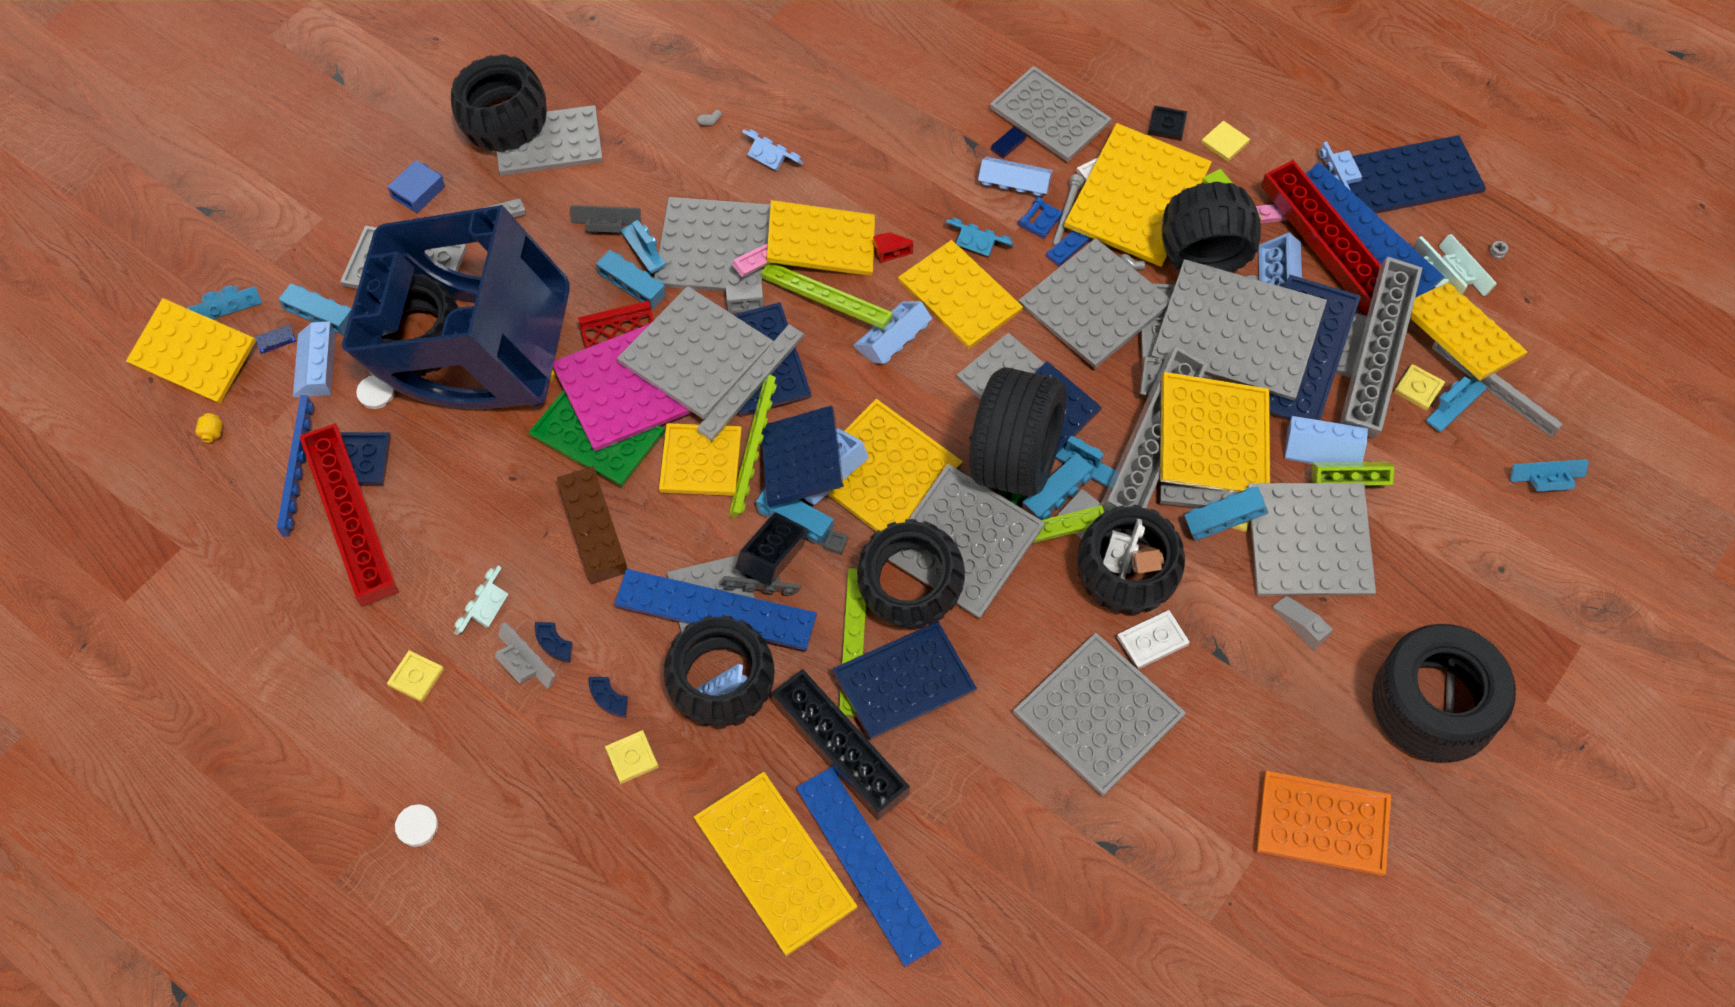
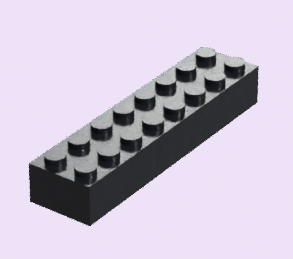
M801 669L771 693L773 704L823 760L833 768L839 778L878 821L910 795L908 783L804 669Z

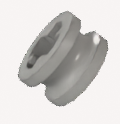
M1503 241L1494 242L1490 248L1491 256L1497 259L1503 258L1508 251V245Z

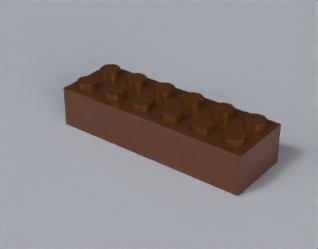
M594 466L557 477L591 585L625 574L626 569H628Z

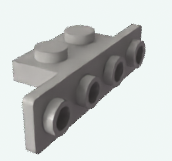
M506 622L503 623L498 636L507 647L497 651L495 658L519 684L536 676L547 689L550 688L555 678L553 671L528 647L527 643L516 634L513 628Z

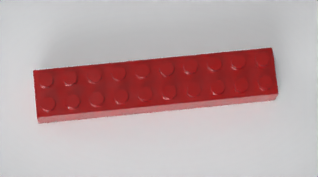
M1294 159L1266 173L1261 183L1262 189L1346 292L1361 296L1358 306L1367 316L1381 264Z
M337 423L300 435L304 452L345 569L360 606L363 607L399 593Z

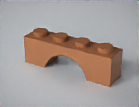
M1138 543V550L1131 552L1133 571L1144 573L1162 570L1161 564H1164L1162 552L1159 549Z

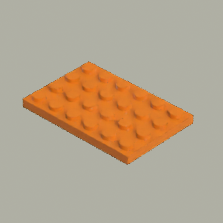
M1266 771L1264 773L1256 852L1384 877L1387 866L1391 794Z

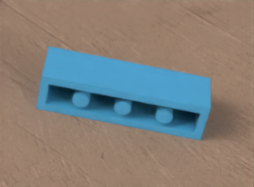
M609 250L596 263L597 272L600 276L639 302L649 301L651 309L666 296L665 285L660 280H655L648 272L642 271L634 263L626 261L619 253Z
M290 283L278 299L283 310L310 322L330 321L335 333L344 336L352 310L350 307L339 305L330 298H323L316 292L312 293L300 285L296 286Z
M1076 453L1048 478L1045 487L1040 493L1027 497L1022 502V509L1040 520L1050 518L1052 511L1056 508L1060 509L1069 496L1073 497L1079 491V487L1083 483L1086 485L1093 478V467Z
M1257 486L1249 487L1239 494L1228 495L1221 501L1210 502L1203 508L1192 509L1189 513L1185 514V518L1195 541L1266 515L1269 512Z
M766 488L756 500L757 510L761 515L771 517L776 512L808 528L806 537L812 543L823 545L830 530L834 529L833 518L800 500L769 507Z

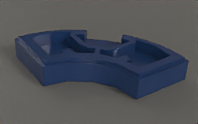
M535 622V633L541 648L552 658L571 663L573 643L564 640L558 635L555 623Z
M589 677V688L597 705L611 715L626 718L628 697L619 695L612 689L609 677Z

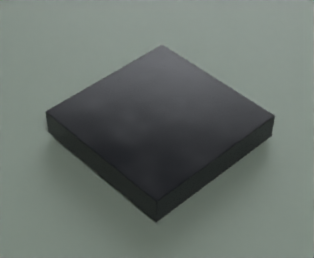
M1154 105L1148 135L1182 141L1188 111Z

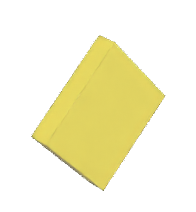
M1222 121L1202 139L1201 144L1229 162L1249 143L1250 139L1225 121Z
M1412 364L1394 393L1427 411L1445 381Z
M409 650L387 682V685L423 702L444 671V668Z
M643 730L605 746L620 784L659 768Z

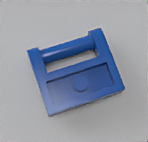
M1037 197L1024 217L1018 220V225L1045 239L1060 220L1063 212L1045 203L1042 198ZM1037 210H1042V212L1036 218L1033 224L1030 223L1029 220L1033 217Z

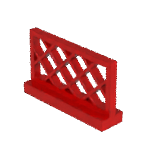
M641 302L578 317L585 348L599 344L596 340L600 334L608 337V340L615 338L614 336L618 330L628 333L633 331L636 326L643 327L644 325L638 323L643 317L649 316L650 322L648 324H651L654 318L650 302ZM629 321L633 323L629 331L621 327L623 322ZM611 325L615 327L611 335L603 331L606 326ZM593 329L597 331V334L591 339L586 336L585 331Z

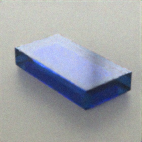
M1013 127L993 143L990 150L1004 159L1026 140V135Z
M290 324L255 336L261 354L296 342Z

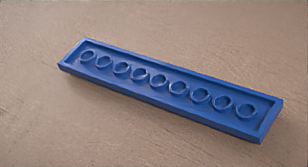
M1319 161L1306 174L1380 264L1388 256L1422 267L1415 298L1434 289L1445 278L1444 275Z
M626 569L615 600V607L688 624L693 621L696 623L703 620V617L711 615L712 617L732 616L737 621L743 620L750 624L753 630L758 631L766 642L807 651L817 617V612Z
M831 767L797 786L798 794L904 968L942 945L941 941L833 768Z

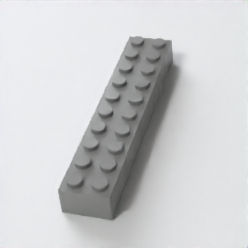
M1388 256L1379 268L1339 423L1368 428L1367 437L1375 438L1383 428L1422 272V267Z
M1177 346L1166 355L1101 502L1104 511L1111 512L1113 508L1123 505L1124 507L1141 505L1142 508L1147 507L1160 477L1161 374L1168 372L1202 378L1208 363Z

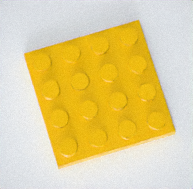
M667 423L659 485L660 493L733 496L736 493L742 427L726 426L713 441H710L697 432L699 425Z

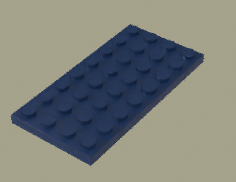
M1460 135L1352 156L1362 175V179L1360 182L1348 184L1350 190L1376 214L1482 193L1486 189Z
M1289 274L1285 288L1326 299L1327 301L1295 401L1269 393V414L1289 421L1292 416L1320 420L1361 296Z

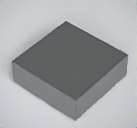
M830 530L824 544V550L842 555L849 539L848 536Z

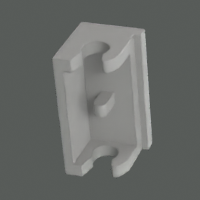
M762 284L726 287L729 313H740L764 307Z
M1143 357L1140 394L1149 395L1161 369L1162 358Z

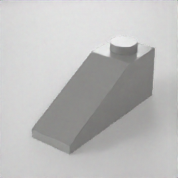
M1285 596L1272 606V609L1313 651L1328 640L1333 631L1319 615L1288 596Z

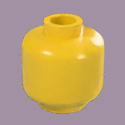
M206 413L198 418L195 433L201 438V441L211 443L213 440L220 438L223 422L219 419V416Z

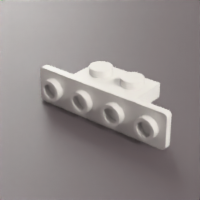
M1137 519L1132 536L1112 531L1103 558L1104 565L1110 571L1119 573L1118 577L1126 580V573H1130L1132 569L1131 552L1138 550V538H1142L1145 527L1142 526L1141 519Z

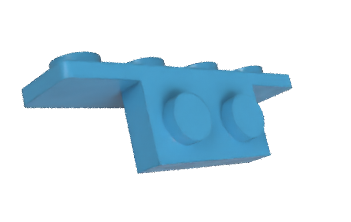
M952 218V220L947 219L946 221L947 224L961 229L956 242L960 247L990 257L995 241L1014 247V243L1011 241L1012 238L1001 235V237L995 236V232L985 229L983 232L978 230V226L970 223L966 226L962 224L961 220Z
M636 220L621 230L650 273H654L666 266L655 247L657 241L653 235L649 236L650 232L646 225L642 226L639 220Z
M229 285L220 291L205 293L202 296V303L187 307V309L214 319L261 304L262 300L255 286L239 291L237 285Z
M1464 377L1460 382L1456 381L1449 392L1445 391L1441 395L1438 409L1427 419L1426 423L1437 431L1442 432L1487 387L1473 377L1470 379Z
M1070 436L1067 440V445L1055 458L1066 463L1078 453L1093 467L1092 479L1108 487L1116 470L1102 463L1104 453L1096 447L1089 446L1080 438Z
M1587 459L1513 464L1510 480L1512 482L1530 481L1536 491L1541 492L1574 489L1576 482L1573 478L1585 477L1589 462Z

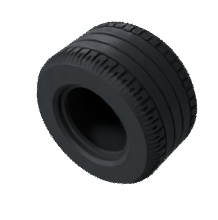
M1003 367L991 375L979 403L970 443L969 472L977 484L1027 497H1032L1043 490L1055 461L1065 416L1066 389L1059 379Z
M1453 624L1423 626L1402 637L1379 669L1372 690V702L1376 718H1378L1377 720L1381 728L1392 739V742H1395L1399 748L1410 753V755H1414V757L1436 763L1462 761L1482 751L1510 718L1516 699V684L1513 672L1508 661L1500 653V650L1479 633ZM1449 659L1455 661V667L1448 664ZM1419 668H1439L1457 676L1470 690L1475 708L1463 713H1449L1433 706L1426 700L1419 688Z

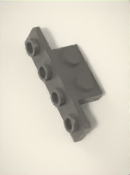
M571 205L570 207L571 222L586 223L585 231H591L592 233H621L623 225H630L636 220H639L641 223L640 208Z
M741 571L739 577L724 576L720 580V585L728 589L741 587L745 588L746 591H756L759 589L764 590L765 593L783 592L784 595H794L801 589L800 584L779 582L780 575L770 586Z

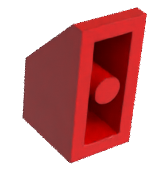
M891 232L881 233L873 237L874 251L880 264L913 254L914 243L910 239Z

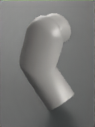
M716 109L711 115H699L697 122L700 125L713 126L722 116V113Z
M1127 254L1120 256L1133 269H1145L1144 261H1134Z

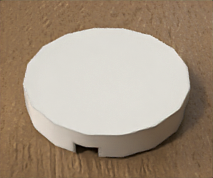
M372 375L360 382L356 393L359 402L364 407L380 409L387 406L386 404L393 400L395 390Z
M420 804L405 808L398 815L395 822V832L400 841L412 847L423 846L429 843L438 830V819L435 813L429 807Z

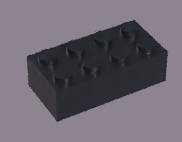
M774 512L740 550L735 569L770 586L802 549L809 529Z

